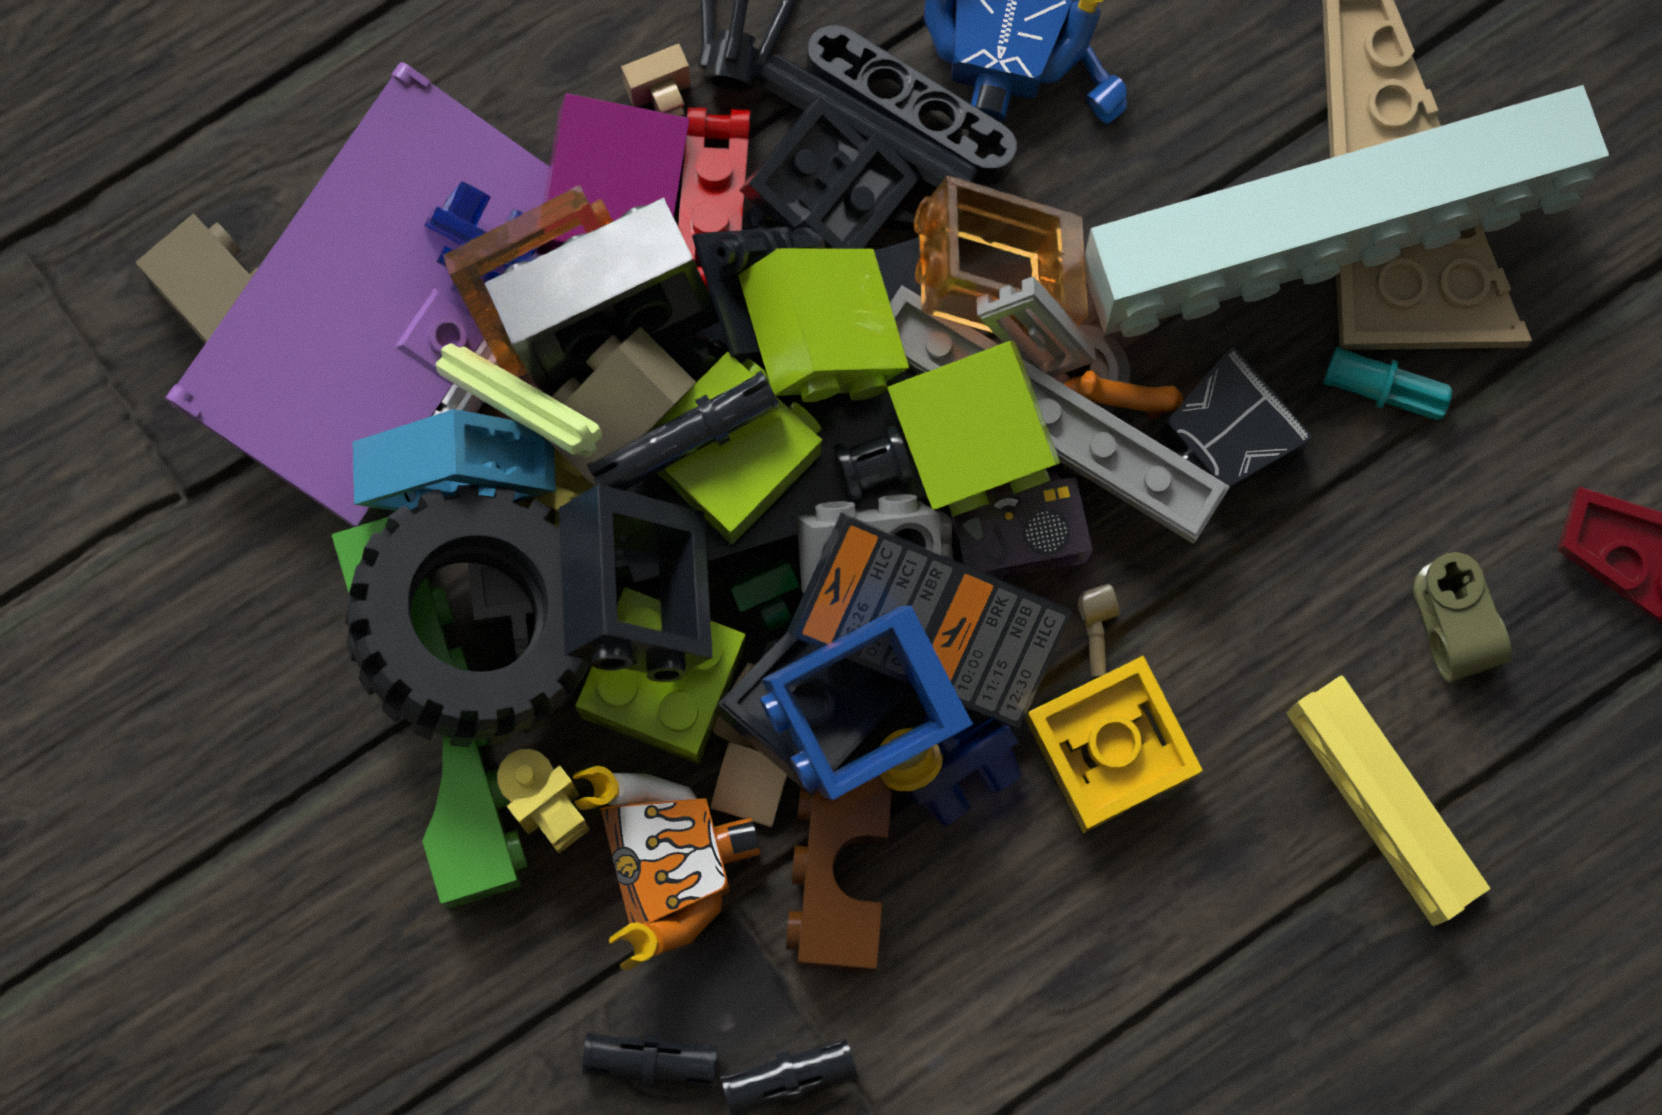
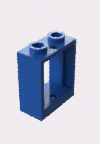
M899 606L762 679L768 694L760 698L761 705L775 731L779 734L788 730L799 753L790 759L799 779L809 793L818 789L822 797L830 800L843 795L972 725L912 606ZM887 636L929 721L833 772L789 687Z

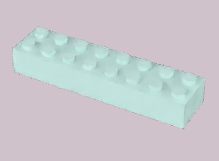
M1584 85L1093 227L1090 229L1082 268L1104 335L1122 331L1124 337L1138 336L1158 327L1159 319L1182 313L1183 318L1187 320L1199 318L1216 311L1220 307L1219 302L1242 295L1245 302L1261 300L1277 293L1280 290L1279 284L1303 278L1305 284L1319 283L1339 274L1341 271L1340 266L1363 260L1366 267L1376 266L1395 259L1401 254L1400 249L1423 243L1425 249H1434L1457 240L1461 236L1460 231L1482 225L1486 232L1508 227L1520 220L1521 213L1542 208L1544 214L1564 211L1580 202L1579 196L1594 182L1595 175L1609 157Z

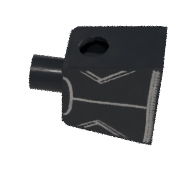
M1234 346L1222 356L1174 412L1161 432L1163 440L1176 454L1230 486L1223 498L1297 457L1313 438Z

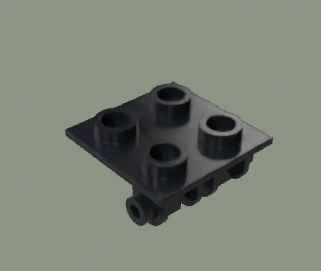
M791 227L694 234L692 239L730 356L761 354L738 275L777 249H825L822 236L810 228H798L792 231Z

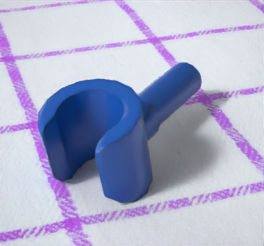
M1089 45L1087 53L1081 61L1097 87L1086 95L1085 99L1094 115L1103 123L1108 124L1127 107L1126 85L1116 75L1108 74Z

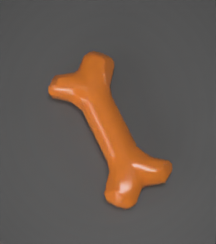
M1093 370L1086 371L1083 376L1072 377L1064 383L1065 386L1093 403L1146 412L1151 419H1158L1161 414L1175 412L1183 403V395L1175 386L1149 387L1107 380L1099 377Z

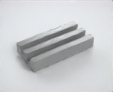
M1034 276L1022 280V291L1017 292L1011 285L1000 288L999 300L994 301L988 293L976 298L977 316L1003 343L1016 341L1021 358L1047 375L1054 377L1095 362L1094 342ZM1014 314L1016 318L1029 330V337L1009 317V315ZM1039 348H1045L1055 360L1050 361Z

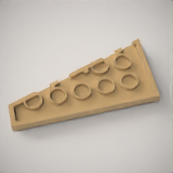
M1322 0L1330 158L1440 127L1441 125L1436 115L1438 111L1437 105L1430 89L1426 90L1413 59L1415 51L1394 0ZM1482 225L1460 231L1461 236L1447 245L1434 249H1425L1423 243L1400 249L1401 254L1386 263L1366 267L1363 260L1340 266L1341 271L1336 275L1339 346L1344 350L1526 348L1532 342L1525 322H1520L1508 293L1511 290L1503 268H1498Z

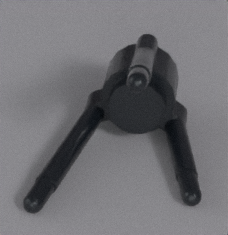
M700 0L702 47L698 67L706 69L704 80L712 85L730 90L747 91L752 89L754 78L761 79L760 73L764 65L769 61L796 0H781L758 49L754 47L756 38L751 34L743 32L749 0H734L730 28L720 30L716 40L714 0Z

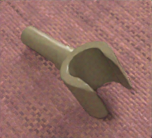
M1109 584L1084 591L1079 596L1077 602L1080 617L1086 626L1089 637L1091 676L1107 674L1105 633L1102 621L1120 616L1114 589Z

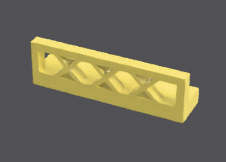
M1343 675L1317 692H1311L1286 712L1432 926L1448 921L1463 911V907L1491 889Z

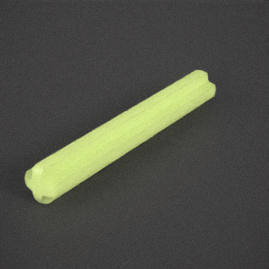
M450 343L441 349L442 358L436 362V369L442 377L571 454L578 453L583 457H589L597 451L595 443L602 437L601 429L597 423L466 347L459 348Z

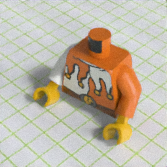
M601 766L576 772L573 775L574 779H588L593 784L595 790L594 797H586L575 801L578 809L588 810L604 804L613 805L601 808L629 925L612 935L609 942L611 944L619 939L627 940L632 944L635 951V956L621 963L620 967L625 971L632 970L652 956L692 943L721 912L722 896L730 892L723 864L761 855L752 818L713 827L707 799H697L694 792L687 786L649 774L612 773L607 768Z

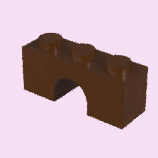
M880 775L833 800L822 797L819 791L812 797L800 787L798 820L810 821L808 847L795 846L792 885L804 886L802 911L789 910L786 950L799 951L797 966L875 973L877 969L882 903L859 901L843 893L835 882L833 864L840 852L850 845L862 842L886 844L892 789L884 784Z

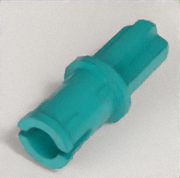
M1336 346L1323 381L1324 385H1331L1376 400L1375 406L1382 409L1386 403L1434 420H1441L1444 417L1452 398V388L1449 385L1397 368L1398 361L1392 359L1389 364L1344 350L1339 346Z

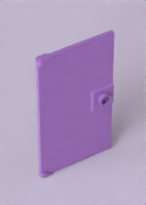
M402 62L393 71L390 81L181 380L172 387L165 397V400L173 408L179 410L192 420L197 421L352 527H357L369 509L366 506L354 505L352 442L431 417L453 384L437 372L436 362L442 358L441 349L445 345L452 343L459 348L466 347L475 352L499 316L485 282L502 275L507 268L514 264L530 262L540 255L534 252L549 166L430 83L429 79Z

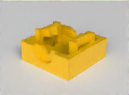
M1144 656L1029 711L1025 717L1083 833L1156 795L1168 792L1198 777L1203 772ZM1146 705L1167 744L1163 747L1142 708ZM1067 740L1072 750L1087 744L1089 755L1098 766L1090 769L1084 762L1081 752L1082 748L1071 753L1066 744ZM1086 776L1089 782L1088 784L1085 782L1083 777Z

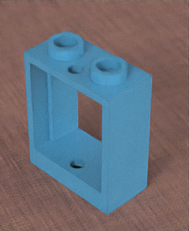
M452 409L352 442L354 505L397 511L400 507L405 506L411 510L417 507L421 495L439 489L444 498L454 496L458 485H478L479 495L494 496L497 486L516 491L513 500L515 503L556 491L554 446L546 438L514 420ZM407 492L410 502L405 499L404 493Z

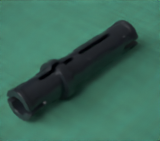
M763 372L755 373V376L710 400L707 394L695 400L697 407L595 462L587 463L586 465L591 475L594 476L596 485L599 484L625 491L716 441L719 446L730 442L729 434L773 410L781 409Z

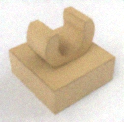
M680 44L621 66L624 88L633 107H639L652 102L656 112L685 117L682 109L684 103L679 90L691 85L689 65Z

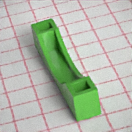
M388 517L332 534L348 592H350L355 568L361 561L364 547L374 532L381 533L384 530ZM427 576L413 597L411 609L413 629L424 647L436 658L452 667L470 671L462 646L450 649L444 626L455 621L445 588L441 586L432 589L429 576ZM442 735V778L435 811L422 842L440 903L447 910L521 887L517 870L528 867L518 831L505 832L499 808L508 806L509 800L503 796L498 786L497 773L499 768L490 771L486 769L480 747L488 745L486 739L473 740L470 747L450 746L451 737Z

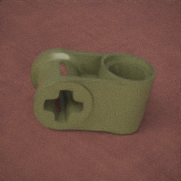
M1453 552L1446 553L1423 567L1414 579L1413 595L1429 636L1433 659L1442 677L1447 682H1453L1510 663L1512 660V648L1508 632L1495 609L1483 571L1477 561L1469 555ZM1442 578L1445 580L1455 579L1459 590L1454 593L1452 591L1441 592L1437 581Z

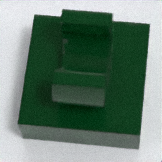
M782 555L723 580L731 601L736 608L742 612L755 606L764 627H767L769 632L792 622L781 594L799 587L790 563Z

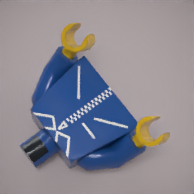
M925 0L924 21L938 57L952 64L951 79L960 84L974 86L971 105L998 122H1002L1006 119L1011 95L1036 98L1042 84L1057 83L1086 55L1101 15V10L1097 5L1104 0Z

